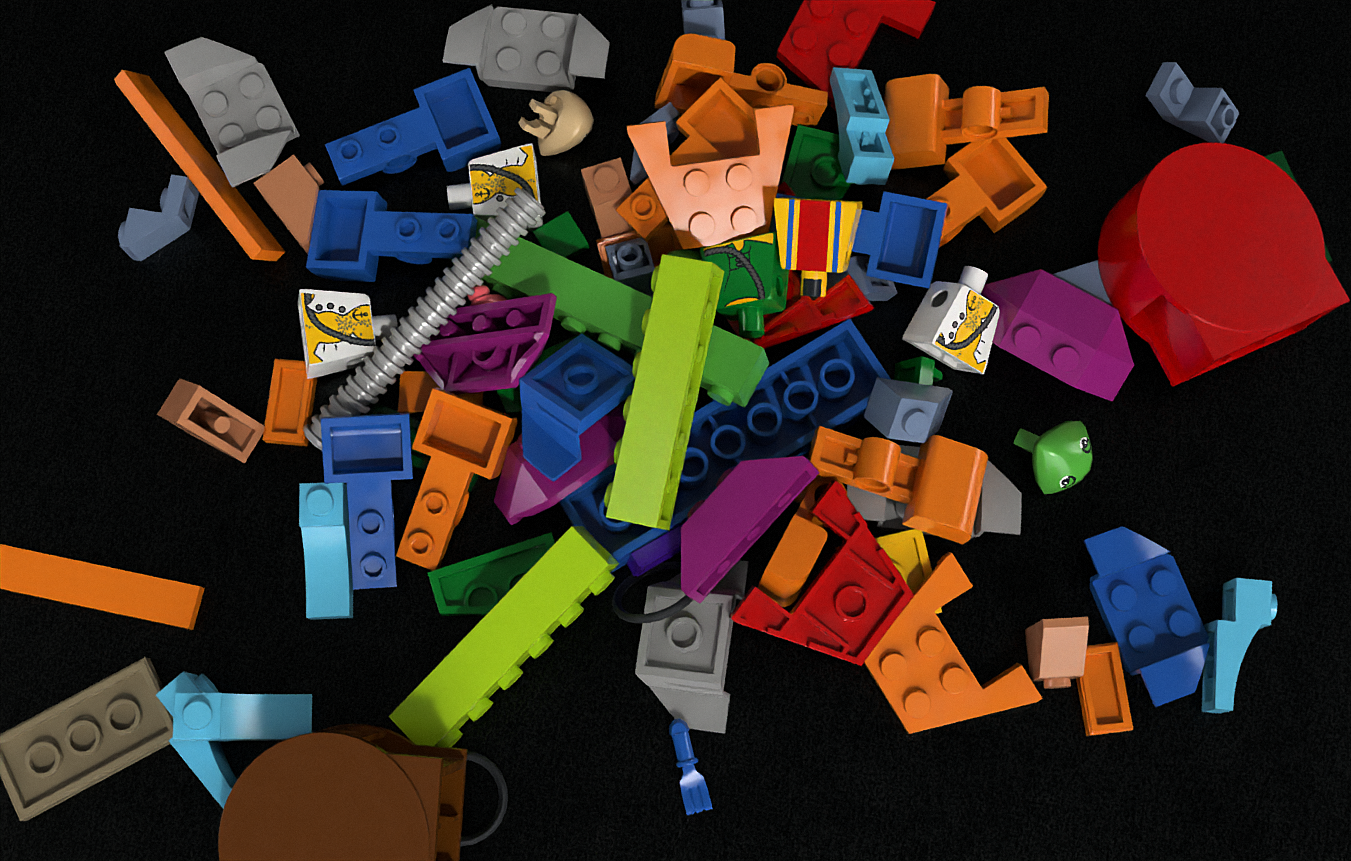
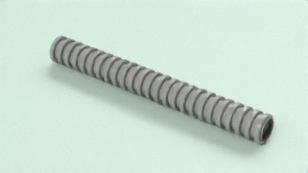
M517 187L514 190L516 196L513 199L508 197L505 200L508 205L504 209L499 207L496 210L499 215L495 219L490 217L487 220L490 225L486 229L484 227L479 229L481 235L477 239L475 237L471 238L470 243L472 245L469 248L463 247L461 250L463 255L452 260L454 265L451 269L446 267L443 270L445 275L434 280L436 283L434 288L428 287L425 290L427 293L426 297H419L417 299L418 306L416 308L412 306L408 309L410 315L407 318L402 316L399 319L401 325L399 327L393 326L390 329L392 335L382 338L383 345L381 347H374V355L372 357H365L364 362L366 364L364 366H357L355 369L357 374L355 376L350 375L346 379L348 384L346 386L341 385L338 388L339 394L337 396L332 395L329 398L330 404L323 405L320 408L322 413L320 415L315 414L311 418L312 425L306 424L303 427L304 435L314 446L322 450L321 417L367 414L370 411L368 405L370 403L376 404L379 401L377 395L387 392L386 385L388 383L392 385L396 382L394 376L405 372L403 366L413 363L412 356L414 354H421V346L423 344H430L431 339L429 337L432 334L438 335L440 332L438 327L441 324L445 326L449 322L447 317L450 314L454 316L458 312L456 307L458 305L463 306L466 303L464 298L475 293L473 288L476 284L481 286L484 283L482 278L485 274L490 276L493 273L491 270L493 265L499 266L502 263L500 260L501 256H508L511 253L509 251L510 246H517L519 244L518 237L528 234L526 228L529 225L535 226L537 224L535 218L538 215L543 217L546 214L544 207L525 189Z

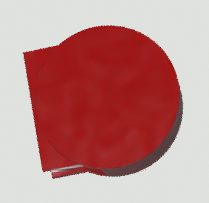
M1218 142L1199 143L1183 147L1171 153L1113 206L1101 229L1098 242V264L1105 291L1112 305L1118 309L1120 317L1137 335L1150 344L1172 387L1304 330L1311 323L1350 301L1325 257L1322 229L1317 215L1304 192L1275 163L1254 151L1240 146Z

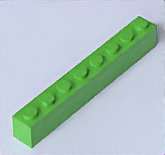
M475 217L478 220L475 235L477 239L481 235L479 229L481 227L486 229L490 224ZM518 237L519 244L517 246L511 245L509 248L511 253L508 256L502 255L500 258L502 263L499 266L494 264L491 268L493 273L490 276L485 274L482 278L484 281L482 285L491 288L492 294L502 295L507 300L553 293L557 296L553 318L561 321V326L570 333L577 336L581 333L583 335L587 333L597 338L596 342L608 351L618 354L620 350L634 355L633 360L636 354L642 350L645 337L642 333V320L645 311L651 309L653 297L541 246ZM713 325L700 387L708 390L707 394L723 405L730 406L734 402L742 407H746L769 365L764 348Z

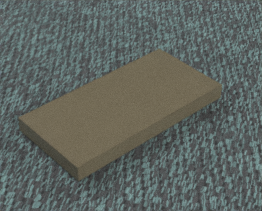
M142 658L0 734V776L20 821L30 820L171 744L168 740L173 737V716L156 696L163 689V685L150 658Z

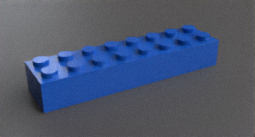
M848 319L768 367L746 407H742L734 402L730 406H726L714 400L694 412L670 530L606 517L608 508L605 507L604 498L609 483L614 481L617 467L615 463L566 496L559 503L573 526H583L618 561L619 564L611 572L613 573L627 564L632 552L684 524L687 521V514L697 502L706 500L717 488L718 479L726 470L736 467L741 461L805 455L810 451L814 432L819 426L842 432L862 420L876 378H891L851 319Z

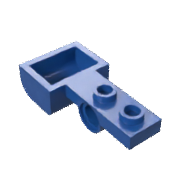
M467 68L414 89L419 108L325 144L342 186L381 170L387 174L405 171L416 163L417 156L438 149L447 172L456 171L468 166V162L472 159L496 153L501 148L500 137L471 69Z
M319 190L306 268L314 275L329 280L375 282L379 256L396 257L403 262L411 264H429L432 262V258H460L463 255L461 252L463 247L469 248L472 245L470 240L476 235L478 220L473 214L386 211L387 202L378 192Z
M884 191L879 212L862 209L852 251L870 255L866 276L930 289L948 204ZM780 193L776 194V198H801ZM774 208L768 233H777Z
M410 413L321 417L324 484L347 483L353 590L397 587L391 480L413 479Z

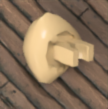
M566 90L552 92L545 99L544 103L534 99L531 100L529 106L534 112L539 113V120L527 121L521 117L518 122L523 130L538 137L540 154L542 156H549L567 151L581 143L591 132L594 119L590 108L579 96Z

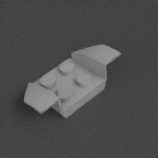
M491 4L449 27L443 63L476 66L479 79L492 87L543 92L566 90L570 92L575 87L576 76L605 79L610 42L580 13L577 15L508 7H497L493 10Z
M204 37L191 40L165 51L164 53L178 81L189 95L218 153L216 157L231 187L233 188L243 182L270 172L286 142L299 137L300 134L265 66L262 63H258L256 58Z
M899 445L901 453L918 458L920 447ZM989 460L987 461L971 538L980 537L984 532L1020 535L1022 493ZM847 485V497L856 511L860 512L864 520L877 521L876 527L883 531L901 532L913 529L902 525L907 504ZM923 532L924 535H933L927 532Z
M739 560L700 604L692 600L688 606L671 617L656 622L642 623L635 674L651 688L674 719L684 720L689 729L725 734L730 694L724 691L733 626V621L729 616L735 609L736 599L742 600L744 597L748 561ZM681 573L667 582H659L648 586L644 614L665 609L686 595L681 590Z

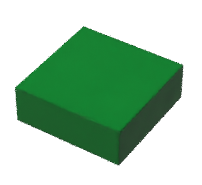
M568 211L533 231L534 237L541 247L569 260L589 249L587 240Z

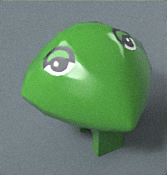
M1065 421L1044 432L1041 436L1020 428L1013 444L1032 453L1035 481L1043 494H1053L1072 487L1083 480L1091 469L1093 461L1092 446L1086 427L1081 421Z

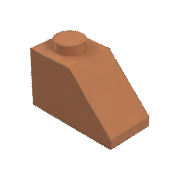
M292 155L254 182V185L308 255L317 197L320 190L319 186L324 181L310 162L303 167L295 155Z
M621 158L581 169L584 189L600 238L603 239L633 231L634 229L616 212V209L632 194Z
M180 378L157 414L190 435L243 463L247 461L264 432V425L203 387Z
M1088 617L1042 619L1025 629L1031 681H1043L1044 689L1071 687L1070 679L1084 675L1089 631Z

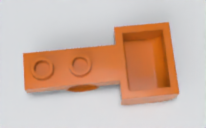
M691 33L684 34L675 41L656 92L655 108L661 109L671 102L679 113L684 114L719 78L725 81L753 109L793 104L794 113L791 124L797 127L799 124L815 128L827 107L828 92L787 84V78L783 70L772 63L756 65L750 76L734 73L735 45L730 41Z
M925 74L890 80L885 85L884 105L890 118L885 134L895 158L891 170L946 164V145L1047 133L1049 93L1045 87L1000 92L998 89L990 86H975L966 89L963 93V98L949 99V87L937 74Z
M719 78L676 121L679 131L687 139L670 155L671 165L757 154L753 108L725 81ZM649 177L616 209L618 215L646 242L669 221Z
M1007 138L971 142L947 159L943 172L951 182L926 199L948 204L939 247L952 240L967 223L978 215L995 233L1028 210L1043 196L1047 186Z
M432 388L411 448L429 455L431 458L396 557L432 571L440 569L453 530L459 524L469 500L468 488L473 474H478L490 480L500 475L508 446L511 445L517 428L518 419L516 417L441 388Z
M822 426L815 430L808 460L819 471L818 475L907 504L902 525L960 544H964L971 539L988 461V455L984 451L939 435H932L925 443L920 445L918 458L901 453V447L898 444L884 438L868 437L861 440Z
M817 475L794 499V502L800 504L791 519L759 583L758 589L781 607L789 606L796 601L827 540V532L823 529L827 526L808 511L815 504V498L821 496L832 479ZM839 482V483L842 485V487L844 488V490L846 491V488H845V486L843 485V483Z

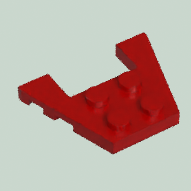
M804 0L777 50V58L811 89L828 92V100L831 102V107L836 111L833 92L829 82L833 67L857 69L880 23H884L919 39L934 10L936 2L932 0Z
M785 181L779 185L777 193L796 196ZM789 270L785 309L781 312L764 315L765 334L762 337L743 339L766 349L870 312L874 307L850 274L828 289L826 296L818 297L814 300L812 296L800 295L801 279L795 270ZM728 320L737 336H739L738 320Z
M832 480L808 512L843 539L842 544L790 613L752 585L729 618L738 624L862 666L914 594L885 550L879 546L869 531L866 521L860 512L856 511L846 496V491L842 485L836 480Z

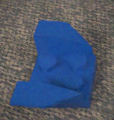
M581 333L520 378L523 458L553 482L580 462L582 456L579 435L618 406L629 395H632L635 383L632 373L633 358L616 356Z
M1123 526L1083 540L1097 574L1090 577L1091 583L1089 588L1112 642L1118 643L1120 659L1124 670L1132 676L1141 674L1155 707L1194 693L1204 667L1210 642L1207 643L1209 636L1175 559L1168 554L1171 551Z

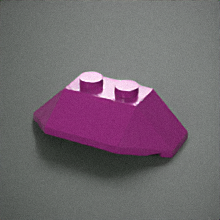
M1043 269L984 285L981 295L996 304L1000 310L992 341L995 345L1074 388L1109 401L1114 400L1134 366L1117 308Z
M553 293L456 308L458 312L454 316L450 314L447 317L449 322L445 326L441 324L438 327L440 330L438 335L432 334L429 337L431 339L430 344H423L421 346V354H414L413 356L422 364L426 372L441 389L456 395L516 388L519 385V379L530 372L542 355L550 335L557 296Z
M624 404L616 406L579 435L582 460L554 482L523 458L522 434L518 437L517 441L508 446L494 503L510 525L519 522L523 517L535 515L554 506L614 463L615 446L620 438L623 439L626 421L623 418Z
M794 456L741 461L736 467L729 468L720 476L716 484L717 488L706 500L697 502L687 514V521L681 527V590L688 597L700 604L802 490L819 474V471L806 457Z

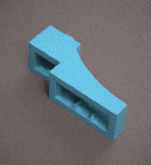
M833 67L829 82L833 92L838 120L839 153L837 157L846 183L858 185H885L895 158L885 134L890 118L872 70Z
M345 483L300 484L299 527L302 530L305 560L306 618L310 620L353 618V583L347 485Z
M1235 578L1223 584L1222 620H1215L1204 625L1209 636L1207 643L1210 642V646L1203 667L1202 712L1224 713L1233 711L1237 677L1246 650L1258 629L1270 626L1271 620L1275 618L1277 613V597L1275 594H1272V581Z
M183 671L159 691L156 696L169 713L174 716V693H219V691L204 674L197 676ZM173 737L168 740L224 809L227 798L237 779L225 757L221 741H173Z
M174 693L173 741L287 740L312 732V694Z

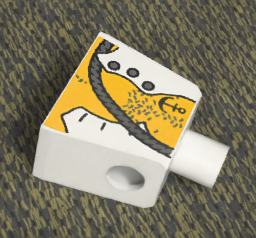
M532 143L472 159L468 162L470 183L447 186L450 210L473 208L474 216L485 222H488L487 220L490 217L495 219L499 215L496 210L499 207L504 209L508 205L505 200L508 197L513 199L516 196L514 190L517 187L525 189L541 204L537 161ZM538 215L535 218L537 224L535 226L529 225L526 230L534 231L543 225V217Z
M965 266L958 283L936 281L931 284L902 339L954 370L984 374L1000 314L999 307L981 295L988 274L976 267Z
M312 289L299 290L298 310L307 379L365 365V357H372L374 355L375 341H381L384 336L390 337L392 335L390 329L393 326L398 327L395 314L372 316L370 298L366 294Z

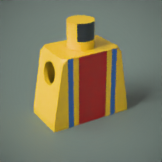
M774 198L781 268L802 270L800 295L826 296L827 272L842 273L847 270L861 215V201Z

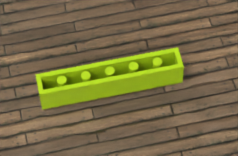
M662 254L660 266H656L653 271L651 289L654 295L651 309L645 311L642 320V333L645 337L642 350L636 354L632 368L633 377L635 378L632 395L627 397L623 409V418L626 421L623 439L620 438L614 450V463L617 465L614 481L609 483L605 492L604 504L608 508L607 518L670 530L725 272L713 262Z
M571 526L389 716L390 719L417 745L452 747L462 737L463 734L459 729L469 718L473 722L476 721L492 706L493 702L489 698L499 687L506 690L523 674L519 667L530 655L536 659L548 649L554 641L550 637L554 630L560 624L567 627L578 618L584 610L580 605L591 592L597 596L609 586L615 578L611 572L619 564L618 561L583 526Z

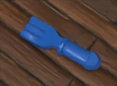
M674 719L669 726V735L672 737L678 760L676 765L677 767H682L683 770L680 788L686 814L691 815L695 812L699 813L703 810L713 809L704 777L694 766V763L698 762V758L695 757L688 732L690 729L684 720Z

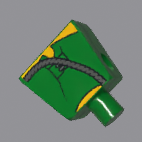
M770 232L700 248L702 261L713 262L725 271L716 311L730 321L738 320L740 337L747 339L762 337L765 334L764 315L783 311L787 301L789 270L781 268L777 233Z

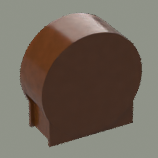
M368 724L337 725L279 742L254 759L234 784L225 803L218 834L219 861H459L467 749L417 745L392 730Z

